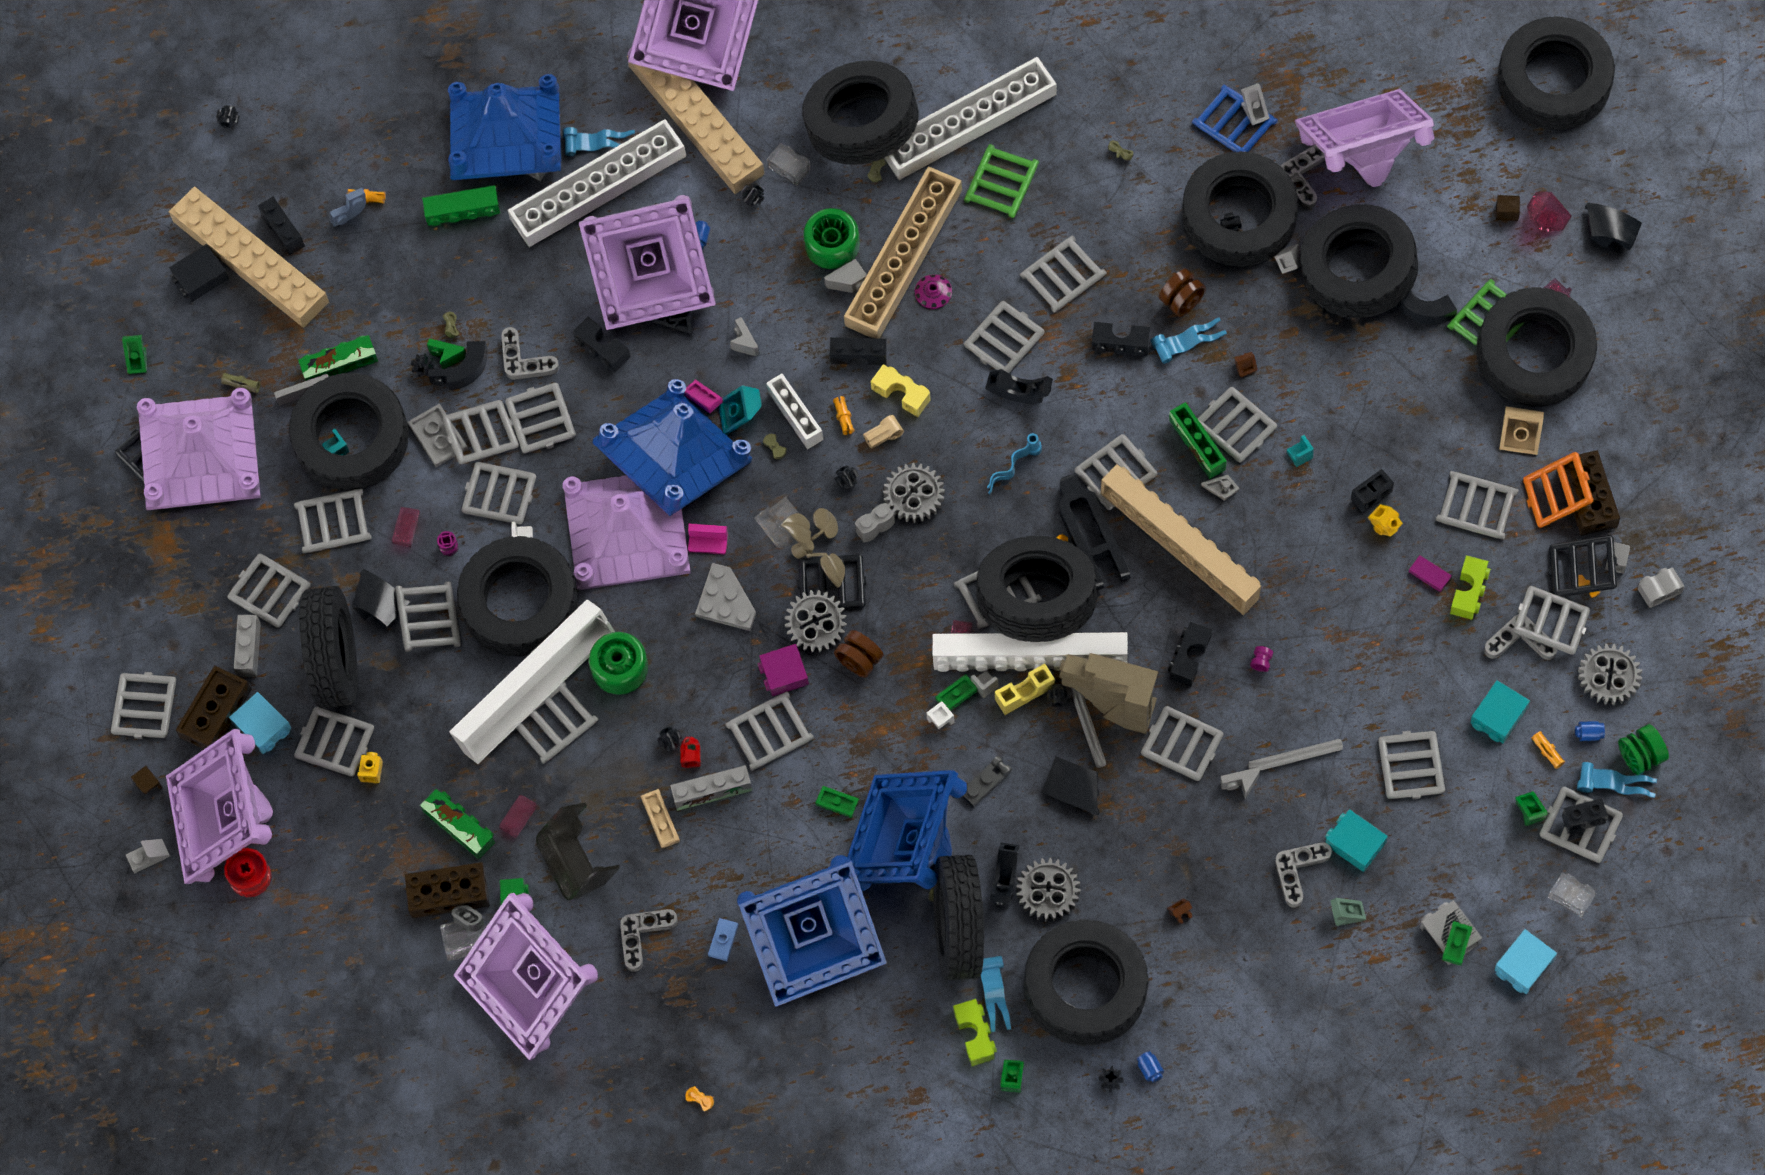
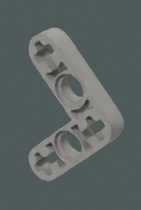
M1316 145L1281 165L1284 170H1291V174L1288 175L1293 183L1300 182L1303 184V187L1296 189L1298 202L1306 209H1311L1316 205L1317 195L1302 174L1325 161L1323 152L1321 156L1315 155L1316 151L1318 153L1322 152ZM1304 159L1308 162V164L1306 166H1300L1298 164V161ZM1305 195L1309 199L1312 198V202L1309 200L1305 201Z
M508 327L502 331L504 369L509 379L516 380L548 376L558 372L559 363L554 356L521 359L517 330L513 327ZM509 334H512V335H513V336H512V342H513V344H509V339H508ZM509 350L517 351L514 357L507 356ZM550 362L553 363L552 368L548 367ZM511 363H514V365H515V368H516L515 373H512V372H511V370H512V365H511ZM530 364H535L537 369L530 372L527 370V367Z
M1518 615L1514 616L1490 638L1484 648L1485 655L1495 659L1519 638H1522L1546 660L1555 658L1558 650L1551 647L1552 653H1546L1545 647L1540 642L1532 641L1529 638L1514 633L1513 628ZM1526 616L1524 627L1522 626V628L1533 631L1536 624ZM1541 631L1540 635L1550 638L1543 631ZM1504 632H1508L1512 635V639L1506 641L1501 635ZM1499 641L1500 644L1498 645L1497 650H1493L1492 652L1489 651L1490 646L1495 647Z
M1327 843L1303 846L1277 854L1275 865L1285 902L1288 906L1295 908L1300 906L1303 901V892L1296 869L1328 861L1331 857L1332 849ZM1320 849L1328 851L1326 852V856H1322V854L1316 853H1319ZM1311 850H1314L1315 859H1312L1313 855ZM1305 852L1309 855V859L1301 861L1298 858V854ZM1282 857H1285L1286 860H1289L1287 861L1288 869L1285 871L1284 863L1280 862ZM1286 875H1292L1295 881L1292 884H1287L1283 878ZM1293 888L1295 896H1299L1296 902L1293 899H1289L1291 898V889Z
M666 909L629 914L621 919L624 962L629 971H639L643 966L640 933L674 928L678 923V918L673 910ZM668 915L674 918L671 920V923H667L665 920ZM657 916H660V919L662 920L660 921L661 925H658L659 922ZM648 917H652L655 920V923L650 927L644 925V920ZM629 920H631L632 923H633V925H632V932H633V933H630V934H629L628 927L626 926V924H628V921H629ZM631 938L637 940V945L633 948H629L626 945V942ZM631 953H635L636 961H639L636 962V966H632L629 963L632 961Z

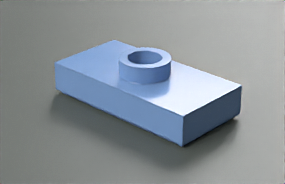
M719 918L708 957L728 961L739 926L738 923Z

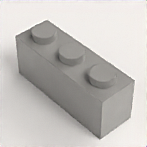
M238 615L234 670L238 677H257L261 623L257 615Z

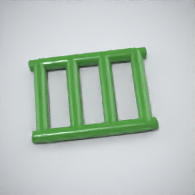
M989 144L968 188L964 201L967 203L972 201L1008 213L1009 217L1014 218L1039 161L1036 159L1031 161L995 149L994 145ZM991 155L1028 167L1026 176L988 164ZM984 171H988L1021 182L1022 184L1019 191H1015L983 180L981 177ZM977 186L1015 198L1012 207L975 195Z
M1492 279L1485 283L1447 325L1450 330H1456L1474 345H1477L1478 337L1459 323L1466 316L1481 327L1484 320L1471 311L1478 303L1487 311L1491 309L1493 305L1483 298L1488 291H1491L1500 299L1507 295L1494 285L1495 282ZM1524 323L1515 326L1509 331L1506 336V342Z

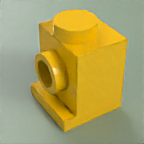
M367 752L366 755H361L357 775L360 782L380 783L383 761L377 753Z

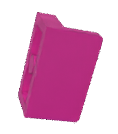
M689 524V552L726 554L727 526Z

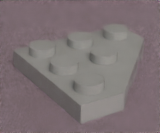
M712 563L695 616L751 631L756 611L731 567Z

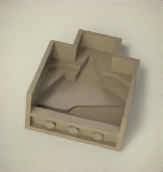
M1093 653L1089 654L1088 659L1067 654L1066 660L1062 659L1059 671H1061L1059 678H1062L1063 686L1076 689L1104 714V718L1125 729L1147 734L1157 698L1152 696L1158 671Z

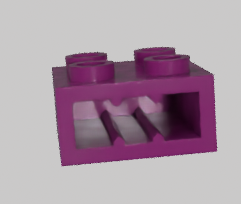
M796 644L759 655L760 663H757L760 674H765L766 680H763L766 691L770 690L772 697L809 685Z

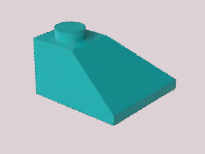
M742 385L722 398L723 402L719 405L723 433L727 435L751 420L762 407L759 389Z

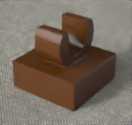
M1252 352L1235 357L1234 360L1240 377L1258 370L1255 356Z
M1184 898L1167 907L1169 914L1175 917L1181 924L1183 923L1181 919L1182 914L1186 913L1188 918H1192V913L1189 911L1192 909V906Z

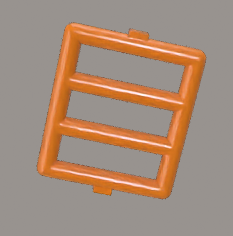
M1573 452L1523 478L1529 498L1527 504L1528 507L1532 508L1539 528L1547 526L1593 503V497L1588 484L1590 479L1588 473L1584 472L1580 456L1577 452ZM1572 461L1585 497L1576 503L1564 465ZM1556 469L1568 503V507L1560 511L1548 477V473ZM1540 477L1552 512L1551 515L1545 518L1542 517L1532 485V481Z

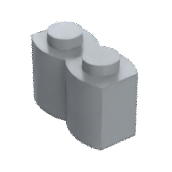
M887 503L878 505L871 513L857 519L855 522L856 533L863 542L873 540L879 532L887 531L894 525V513Z
M1663 568L1657 572L1656 576H1646L1641 579L1638 591L1648 607L1651 608L1681 594L1685 586L1674 568Z

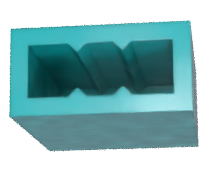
M1496 680L1472 715L1470 723L1477 731H1483L1492 740L1500 741L1504 744L1528 709L1530 700Z
M1349 809L1346 814L1342 813L1336 821L1338 823L1334 829L1330 828L1326 833V843L1330 845L1332 851L1365 872L1387 843L1388 836Z

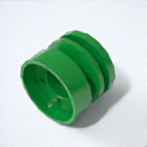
M1646 724L1637 729L1636 736L1630 733L1627 737H1622L1618 740V746L1624 761L1636 775L1643 774L1644 770H1650L1651 764L1658 766L1669 759V753L1663 738L1651 724Z

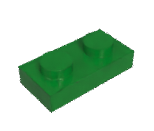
M965 674L935 696V700L938 703L942 701L951 711L976 693L978 688Z
M822 786L815 803L816 806L852 818L858 806L859 798Z
M1453 921L1442 957L1443 961L1462 965L1473 927Z

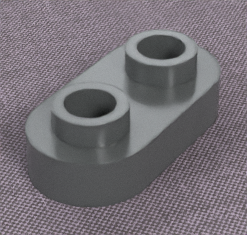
M460 905L452 910L454 922L467 931L476 932L483 927L484 920L482 915L470 906Z

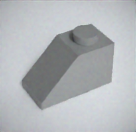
M854 259L825 276V286L828 289L854 293L860 289L867 274L857 260Z

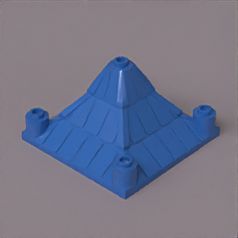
M543 75L539 79V86L514 88L503 83H495L483 91L467 92L466 86L461 82L452 83L448 87L450 98V155L448 161L451 180L561 171L559 84L554 75Z
M679 379L671 380L664 394L616 425L611 423L602 424L599 434L593 438L592 442L669 516L751 463L752 457L749 455L751 445L745 440L733 442L721 429L713 424L706 415L684 396L686 384Z
M946 770L874 775L847 856L852 861L862 891L869 889L873 883L914 882L927 890L937 884L938 875L929 867L936 864L939 856H952L950 835L946 827L949 796L958 799L964 796L967 791V783L957 777V772Z
M844 855L834 857L831 860L830 867L768 890L762 894L755 895L750 891H745L737 898V904L742 913L775 1007L887 963L852 861Z

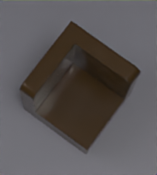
M1497 195L1496 220L1518 221L1520 215V196Z
M144 766L131 776L132 781L143 794H147L156 786L159 790L163 788L147 766Z

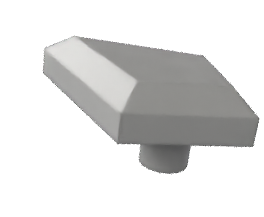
M1229 475L1201 483L1203 488L1224 501L1240 490Z

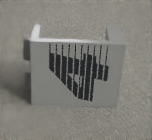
M1454 900L1450 903H1443L1438 907L1437 912L1433 914L1430 912L1421 919V930L1426 929L1443 953L1453 921L1473 927L1465 954L1481 944L1482 937Z

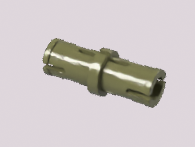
M224 373L221 379L222 384L236 387V389L244 388L254 393H258L260 390V382L246 379L242 375L238 377Z

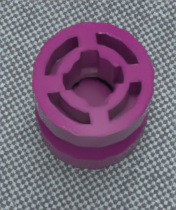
M449 531L439 534L437 543L441 553L446 556L454 555L458 550L455 535Z
M1256 646L1253 652L1255 656L1251 660L1250 667L1257 671L1267 672L1270 668L1269 660L1272 659L1274 652L1267 647Z

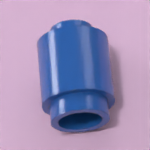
M697 221L695 223L703 249L707 244L711 228L708 226V223Z
M1599 721L1579 722L1578 726H1575V736L1579 737L1580 741H1599L1605 737L1604 723H1599Z
M1151 1051L1137 1058V1065L1146 1081L1154 1083L1163 1077L1164 1070Z

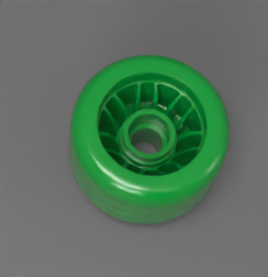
M828 208L816 212L806 222L803 232L805 251L814 264L825 269H839L855 259L860 248L858 225L850 214L840 209Z
M612 632L599 638L592 646L589 654V667L594 681L602 690L611 694L622 695L636 690L645 681L648 674V659L644 646L635 636L625 632Z

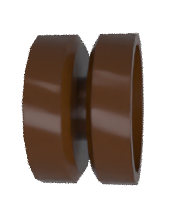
M1182 269L1172 276L1159 294V299L1166 306L1171 305V310L1178 317L1189 313L1200 302L1206 292V286L1198 279L1194 280L1195 276L1187 269Z
M850 630L844 638L845 643L838 645L834 655L848 670L860 677L867 678L874 670L872 664H878L884 654L870 638L858 631Z

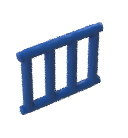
M1223 85L1218 96L1198 119L1194 118L1192 120V124L1232 151L1249 152L1272 124L1275 125L1278 120L1268 113L1270 119H1267L1241 148L1234 141L1249 125L1250 120L1248 116L1242 120L1228 138L1219 133L1242 106L1241 103L1244 102L1242 95ZM1227 95L1236 100L1213 128L1204 123Z

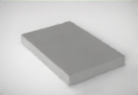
M440 404L407 422L436 468L456 457L452 445L449 446L447 441L448 434L442 422V417L447 414ZM451 422L462 452L468 450L466 443Z

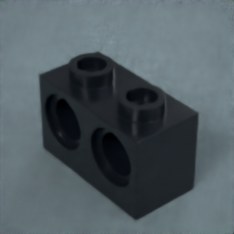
M1381 469L1352 490L1351 500L1364 513L1393 492L1394 482Z
M1600 798L1564 808L1562 818L1569 834L1606 824L1608 814L1603 799Z

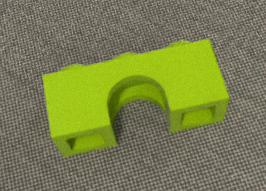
M1466 555L1460 580L1470 583L1472 589L1469 591L1456 590L1450 614L1473 620L1474 614L1479 613L1481 603H1478L1479 596L1483 597L1486 588L1483 585L1484 579L1488 580L1491 570L1487 568L1489 561Z
M973 999L954 1005L953 1011L959 1029L973 1028L978 1033L975 1039L965 1042L971 1066L994 1060V1053L997 1050L994 1041H990L988 1034H991L988 1022L984 1023L982 1016L985 1015L982 1004L978 1005L977 1000Z

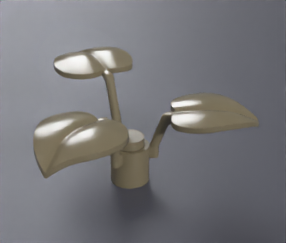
M819 508L814 512L813 521L820 531L813 537H811V531L809 530L810 523L805 516L796 513L787 517L781 526L798 541L791 548L794 557L800 559L805 556L807 558L823 556L820 558L822 569L837 588L840 587L845 576V566L842 560L833 553L829 556L827 553H812L814 549L812 541L822 533L828 539L836 536L838 523L834 515L824 508Z

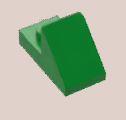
M142 335L124 336L122 342L128 374L147 372L146 347H143Z
M430 338L428 340L427 347L429 353L433 356L441 357L440 365L442 369H446L465 359V347Z
M1534 791L1515 797L1516 804L1523 813L1526 826L1545 820L1548 812Z
M1004 1059L1000 1085L1001 1091L1021 1093L1024 1061Z

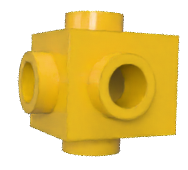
M1381 504L1368 517L1374 525L1373 529L1379 535L1383 534L1391 537L1403 524L1396 510Z

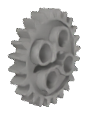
M912 463L911 468L905 464L904 470L897 467L898 473L891 472L892 478L887 477L888 484H884L885 491H883V496L886 497L884 502L888 504L890 509H893L894 515L898 513L899 520L904 516L906 522L913 518V522L916 523L917 518H920L923 522V516L930 519L931 512L937 514L936 508L941 509L940 502H944V496L942 495H945V489H942L944 483L940 482L941 476H936L935 470L930 472L929 466L923 469L921 463L918 468L915 467L914 463ZM913 478L918 479L915 483L910 482ZM926 490L932 491V493L928 495L924 494L923 492ZM899 491L905 492L903 495H897L896 493ZM912 503L919 504L917 507L910 506Z
M810 590V596L803 592L802 599L796 596L797 603L790 602L793 609L786 610L790 616H785V620L790 622L785 624V627L791 628L787 635H794L791 641L798 640L797 647L803 644L804 651L811 647L812 653L815 648H818L819 652H821L823 646L829 650L828 644L830 643L836 646L835 639L841 641V637L838 634H845L841 627L847 626V623L842 622L847 616L841 615L845 609L838 608L841 603L840 601L833 602L835 599L834 595L828 598V592L821 596L820 590H818L817 595H814L813 591ZM818 604H823L826 606V610L824 613H818L815 607ZM806 612L809 616L807 620L800 621L798 614ZM829 613L832 614L831 617L820 620L817 626L815 623H812L800 629V626L811 623L813 617L820 619ZM825 622H832L834 628L831 631L824 630L823 624ZM813 629L816 632V636L811 639L805 636L806 631Z
M1605 644L1604 649L1597 645V651L1591 648L1590 655H1584L1585 660H1581L1580 665L1582 667L1578 669V672L1581 673L1578 676V680H1583L1580 683V687H1586L1584 693L1590 692V699L1596 696L1597 703L1601 699L1604 700V705L1611 701L1612 705L1615 706L1616 700L1623 704L1624 698L1629 701L1630 694H1636L1635 689H1639L1640 684L1638 682L1642 680V677L1638 676L1641 675L1642 669H1637L1640 662H1634L1636 656L1629 657L1630 650L1624 653L1623 646L1618 650L1615 644H1613L1612 648ZM1610 659H1613L1614 663L1611 674L1612 678L1610 681V690H1607L1606 686L1609 675L1608 671L1610 667ZM1602 661L1606 666L1601 667L1597 662ZM1616 665H1623L1626 669L1620 670ZM1600 679L1604 684H1596L1594 680ZM1619 682L1623 687L1618 688L1614 683Z
M1041 858V864L1034 861L1033 868L1027 865L1028 872H1021L1024 878H1018L1020 885H1016V890L1020 891L1017 893V898H1022L1019 904H1026L1024 912L1030 910L1031 917L1036 913L1037 920L1044 916L1045 922L1048 921L1049 917H1052L1053 921H1055L1056 915L1063 919V912L1070 914L1069 907L1075 909L1074 902H1079V897L1076 895L1080 894V889L1077 888L1080 886V882L1075 881L1077 874L1071 875L1073 868L1066 870L1067 863L1060 866L1059 859L1054 864L1051 858H1049L1048 863H1045L1043 858ZM1040 876L1044 878V881L1037 883L1034 879ZM1056 878H1062L1064 882L1061 884H1056L1054 880ZM1047 887H1051L1050 892H1046ZM1039 895L1043 899L1037 902L1033 900V897ZM1054 897H1061L1063 900L1060 903H1055L1052 899Z

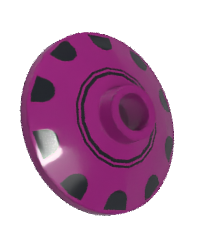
M927 275L920 279L915 287L917 301L929 309L943 307L952 296L951 284L940 275ZM932 287H936V288H937V289L934 290V291L930 290V288H932Z

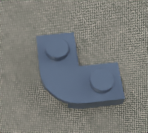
M362 187L346 194V205L330 212V222L334 227L345 224L348 220L360 214L365 208L366 197Z

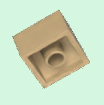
M1506 406L1499 450L1537 455L1544 412Z

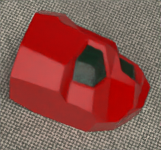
M692 736L685 737L680 746L681 766L685 768L700 767V743Z

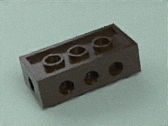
M1598 450L1579 454L1584 472L1588 473L1590 479L1588 484L1593 497V503L1573 512L1580 535L1583 536L1618 527L1620 515ZM1572 461L1564 465L1576 503L1585 497Z
M214 665L176 728L179 738L204 750L223 737L231 725L229 717L243 705L251 691L248 681Z
M483 862L405 874L408 910L412 918L450 913L455 907L460 905H468L473 909L490 906L486 870ZM470 885L468 889H463L465 886ZM451 888L450 891L444 892V890ZM431 891L429 895H424L426 892Z

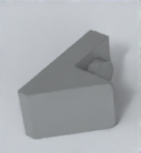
M1257 83L1242 89L1241 93L1244 102L1241 104L1251 124L1255 125L1270 119L1260 85Z
M742 317L736 319L734 331L738 338L730 341L731 349L758 356V346Z
M1258 767L1221 776L1220 784L1222 790H1234L1242 786L1246 799L1259 779L1260 769Z
M162 839L141 841L142 847L126 854L134 873L170 857Z

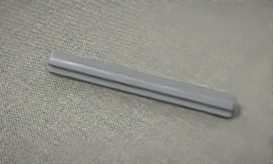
M1069 687L1097 768L1104 767L1106 760L1084 696L1076 689Z
M1341 739L1304 747L1248 762V768L1254 769L1259 767L1261 771L1340 751L1343 749Z

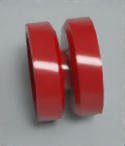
M243 848L229 857L224 866L225 877L233 891L240 896H258L270 885L272 878L271 869L263 855L255 849Z

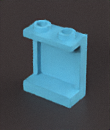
M259 692L255 693L229 717L231 723L237 729L239 728L244 734L253 736L255 745L262 754L272 750L275 743L285 738L291 730L289 722Z
M1525 929L1496 964V975L1500 979L1508 980L1512 983V987L1516 991L1527 994L1548 965H1551L1556 959L1557 952Z

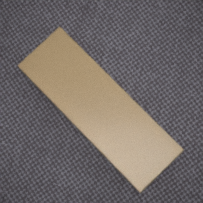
M659 789L641 795L642 802L661 848L664 849L679 843V837Z

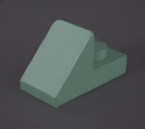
M1342 898L1331 900L1336 926L1366 920L1362 901Z

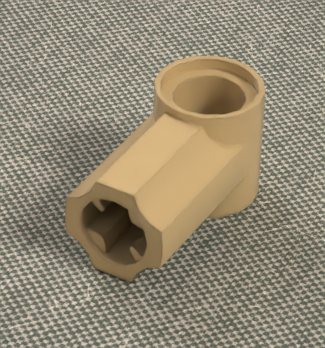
M890 415L884 418L880 425L864 433L863 436L868 446L873 449L889 439L895 440L904 433V430L894 415Z

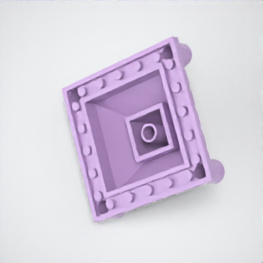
M644 0L634 41L628 51V62L734 91L758 0Z
M1400 89L1295 120L1296 127L1300 132L1301 142L1306 144V146L1316 144L1324 153L1328 170L1332 172L1341 171L1346 161L1372 187L1380 186L1386 180L1393 166L1394 159L1406 147L1411 138L1415 137L1416 143H1419L1421 146L1429 145L1434 140L1433 119Z
M679 195L673 201L596 218L589 216L579 222L606 330L716 305L714 290L711 287L694 220L692 202L689 197Z
M237 388L232 392L231 396L155 404L152 399L144 398L138 402L137 410L139 414L145 484L144 496L147 510L261 498L251 393L247 389Z
M627 475L581 482L576 477H568L564 480L563 490L565 493L572 547L574 576L578 591L691 573L682 509L669 516Z
M231 730L166 775L185 884H192L195 881L209 882L215 873L213 867H216L249 844L265 845L272 837L270 827L263 825V823L271 819L273 810L264 794L253 784L242 753L249 754L255 748V740L252 735L241 734L240 730Z
M511 893L504 900L453 976L529 1060H532L538 1053L549 1048V1036L553 1029H555L581 990L597 980L598 973L591 964L579 967L557 941L550 936L547 930L539 924L537 919L529 913L533 908V901L528 894L515 895V893Z

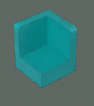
M333 429L334 436L324 442L322 446L333 454L345 456L350 452L348 446L337 430Z
M1305 435L1300 437L1299 443L1287 449V454L1296 467L1313 458L1314 448Z

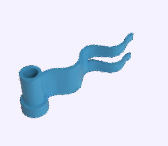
M573 127L564 128L565 155L574 156L576 155V150L597 151L604 147L616 148L621 144L606 138H625L635 134V130L615 132L605 129L598 133L586 134L577 133V129Z
M1220 317L1207 324L1194 325L1176 336L1165 338L1163 334L1157 335L1150 342L1153 348H1156L1162 363L1165 364L1173 359L1172 355L1186 352L1201 342L1214 341L1227 334V332L1223 330L1213 335H1197V333L1207 331L1220 322Z
M1029 434L1027 446L1016 450L1012 454V466L1008 471L996 472L991 476L987 489L990 488L989 495L992 493L993 486L997 481L1013 478L1015 475L1014 465L1019 458L1026 457L1028 454L1036 456L1041 453L1042 445L1036 434Z
M1590 762L1582 763L1581 776L1577 784V790L1580 792L1590 793L1593 791V788H1606L1623 795L1643 794L1655 798V794L1647 789L1625 786V784L1641 781L1657 783L1655 778L1646 775L1625 776L1614 770L1593 769L1594 764Z
M1002 956L983 959L981 979L991 1032H995V1003H997L1003 1015L1007 1030L1011 1029L1000 968H1003Z

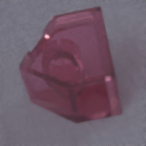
M1535 192L1527 205L1530 220L1540 232L1561 231L1572 217L1552 192Z

